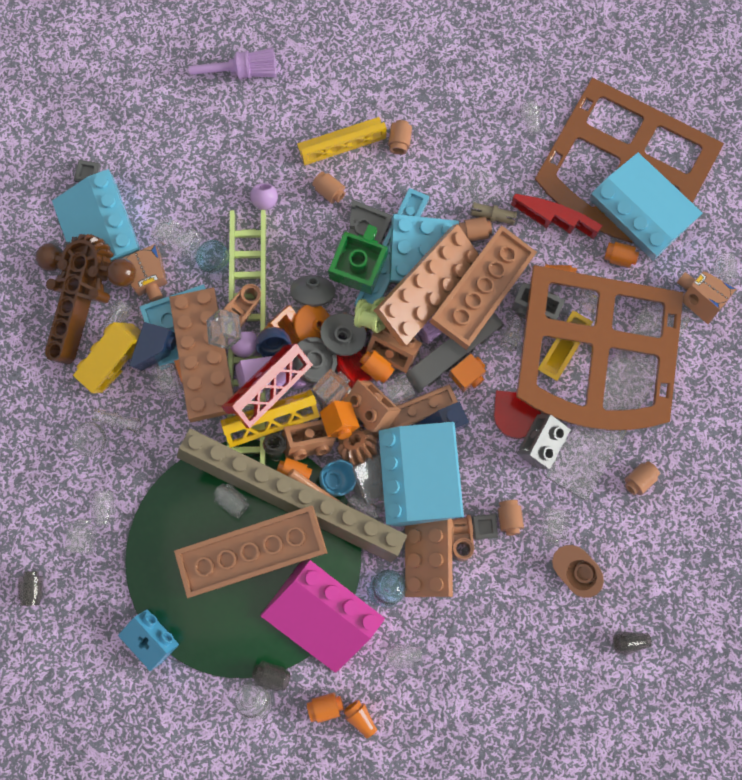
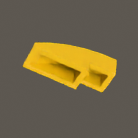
M574 310L566 321L591 326L593 321ZM555 339L538 370L558 381L580 343Z

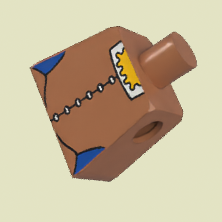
M156 244L123 257L130 260L136 268V278L131 286L138 296L147 293L150 302L162 299L163 295L159 287L168 283L161 254Z
M684 272L677 281V284L687 290L683 296V303L707 324L712 321L736 291V288L708 272H702L697 279Z

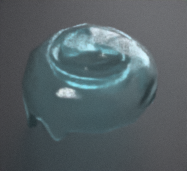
M206 241L198 248L195 260L199 268L204 272L211 274L219 273L229 263V251L221 241ZM209 258H210L212 261H214L216 264H212V263L210 262Z
M389 569L377 573L369 584L368 592L370 599L377 606L386 608L398 604L404 598L406 592L404 578L397 571Z

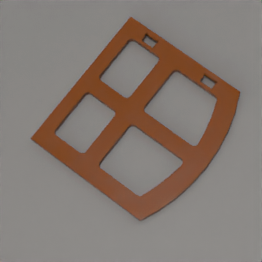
M592 77L535 177V181L556 203L580 212L603 225L600 232L629 243H634L596 206L592 207L579 198L557 177V172L575 140L581 139L620 160L618 168L639 152L692 203L724 143ZM600 98H604L642 117L643 122L630 144H626L587 124V119ZM586 99L593 102L588 111L581 109ZM662 127L701 147V152L690 173L685 174L645 153V148L656 128ZM556 153L562 156L558 165L550 163Z
M534 265L532 268L516 397L546 415L551 414L558 420L591 429L610 431L635 430L670 422L684 292ZM549 284L597 292L598 300L594 326L547 318L545 312ZM618 295L661 303L663 305L660 337L656 338L614 330L612 322L615 297ZM668 315H674L673 327H667ZM543 337L579 342L591 346L592 351L584 406L566 401L538 387L537 376ZM610 348L657 357L658 362L652 406L631 410H605L603 408ZM661 384H667L666 397L659 396Z

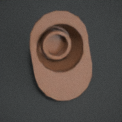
M564 545L558 548L552 559L553 568L557 575L575 595L582 598H591L597 595L604 584L603 573L598 564L587 552L578 546Z

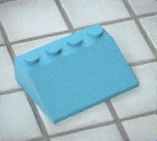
M639 152L607 177L590 196V201L653 261L703 214Z
M109 169L86 177L52 200L66 242H71L72 237H78L79 234H92L99 237L111 247L110 251L114 254L110 259L111 262L114 259L123 258L141 250L116 181Z
M455 423L409 425L379 430L386 525L402 527L464 517Z

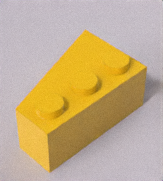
M113 322L105 328L104 335L100 341L94 343L90 348L91 352L87 358L79 362L77 371L73 376L92 394L103 393L123 372L121 368L128 359L132 358L141 330L132 323Z

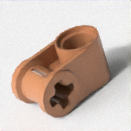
M254 284L243 286L234 299L226 305L220 316H226L236 324V328L240 329L259 303L261 291L258 286ZM252 294L255 300L249 301L244 295Z
M471 515L452 519V556L456 560L464 562L474 553ZM457 545H466L469 549L468 555H459L456 550Z

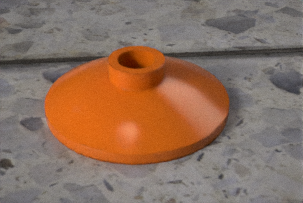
M304 305L298 310L294 319V330L299 342L308 337H318L321 339L320 331L322 324L330 317L329 313L322 306L312 307Z

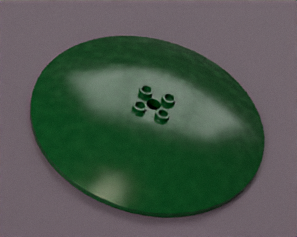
M252 440L235 447L260 446V440ZM227 441L221 442V444L227 446ZM266 442V466L277 471L280 460L284 462L286 460L283 447L276 443ZM260 453L244 454L260 462ZM308 457L296 460L308 465L307 467L312 469L309 480L321 488L319 474L322 467ZM182 460L171 466L149 489L137 509L129 531L125 559L126 579L129 594L137 614L148 609L157 618L158 622L172 634L179 645L170 654L171 656L189 667L214 676L226 678L262 677L278 673L305 660L311 655L260 616L299 563L187 598L174 553L175 550L287 514L288 512ZM345 495L335 497L343 504L351 507ZM320 528L328 553L309 560L353 594H356L361 572V548Z

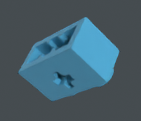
M148 609L135 616L118 635L149 671L163 663L179 645L172 634L158 622L157 618Z

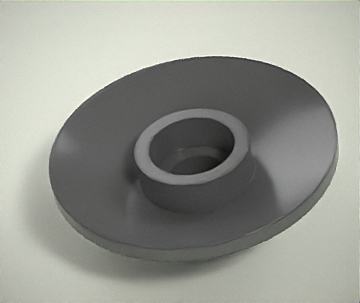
M307 275L296 279L291 284L290 294L296 302L316 307L325 305L334 298L335 287L331 281L324 277Z
M338 313L331 315L323 322L320 336L324 346L329 351L340 356H349L363 348L366 341L365 327H356L354 325V316ZM338 336H343L346 340H341Z

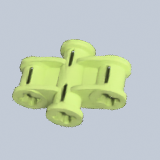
M385 297L375 300L373 304L368 303L365 299H360L355 308L354 325L358 328L366 327L372 329L374 333L384 330L386 326L374 312V309Z

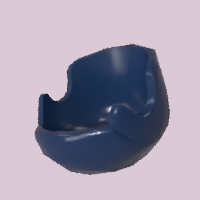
M268 327L262 330L256 339L257 353H260L263 357L274 356L284 345L291 344V339L284 329Z

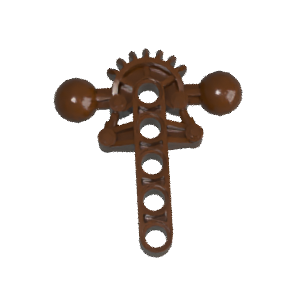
M79 234L78 237H72L71 242H65L66 248L64 251L54 243H45L36 251V262L43 270H62V273L58 274L56 279L51 278L46 282L47 289L61 293L45 348V355L50 361L71 364L75 360L91 301L106 304L110 300V295L104 292L102 281L109 279L117 287H127L136 278L134 264L126 258L114 259L111 262L110 259L114 255L110 251L111 247L103 239L92 234Z

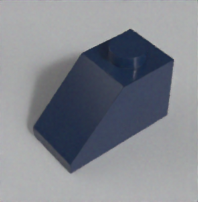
M144 322L129 366L143 371L170 356L171 350H174L176 346L175 332Z
M459 401L436 411L416 423V425L454 422L455 432L466 428L469 421Z

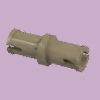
M473 202L472 207L474 209H471L470 216L486 217L492 223L497 221L512 226L515 220L507 217L516 218L517 216L516 211L498 208V205L488 206Z

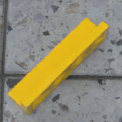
M377 117L297 143L305 166L386 139L387 128L385 122L381 123L380 118Z
M310 389L278 400L254 424L257 425L268 421L263 430L258 431L253 428H246L236 415L220 421L229 447L232 448L281 431L284 427L301 424L320 416L314 394ZM311 406L313 413L304 416L297 413L298 410ZM254 409L243 413L250 419L254 415ZM290 413L287 422L280 423L274 420L277 417ZM246 429L242 437L232 440L231 433Z

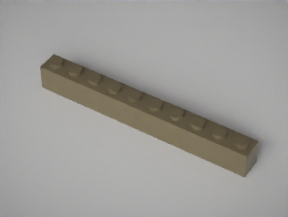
M191 428L178 449V459L288 513L313 506L321 529L390 563L399 556L407 537L406 534Z

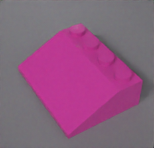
M309 559L299 563L260 615L335 673L372 638L385 620L382 615Z

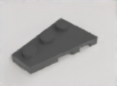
M352 199L349 233L359 236V234L364 236L368 224L377 227V234L374 240L381 244L393 215Z

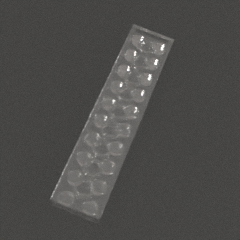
M647 301L629 333L659 338L661 334L663 305ZM684 303L682 304L679 339L694 314ZM668 315L667 327H673L674 315ZM618 350L607 369L603 408L605 410L639 409L656 380L657 357ZM575 425L566 443L559 451L556 462L548 470L545 478L582 500L587 501L627 430L610 431Z

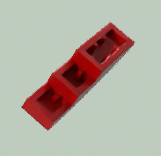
M515 194L511 202L513 207L546 229L551 223H554L569 234L572 233L574 228H577L594 239L603 226L580 212L538 197Z

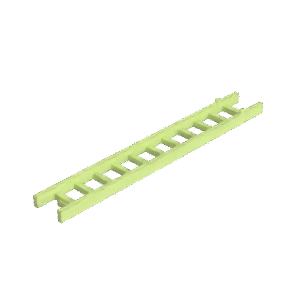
M234 210L230 211L229 302L238 294L235 293V279H261L260 314H251L247 321H260L261 332L266 327V211L261 210V230L246 229L235 231L236 215ZM261 237V251H235V238ZM261 258V271L235 272V259ZM252 294L244 295L247 300H255ZM228 319V364L234 392V387L239 386L238 380L234 379V364H238L241 360L262 358L263 356L260 354V356L246 358L234 357L229 344L230 337L234 333V322ZM266 390L260 394V402H266ZM247 404L243 409L254 408V404ZM266 422L254 425L251 428L258 431L263 430L266 427ZM266 436L260 438V446L231 448L242 454L260 453V463L266 465Z

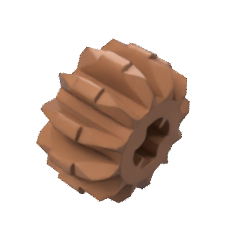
M362 427L352 432L350 437L338 440L340 456L354 467L359 463L364 466L367 460L372 461V456L378 454L376 438L372 432Z

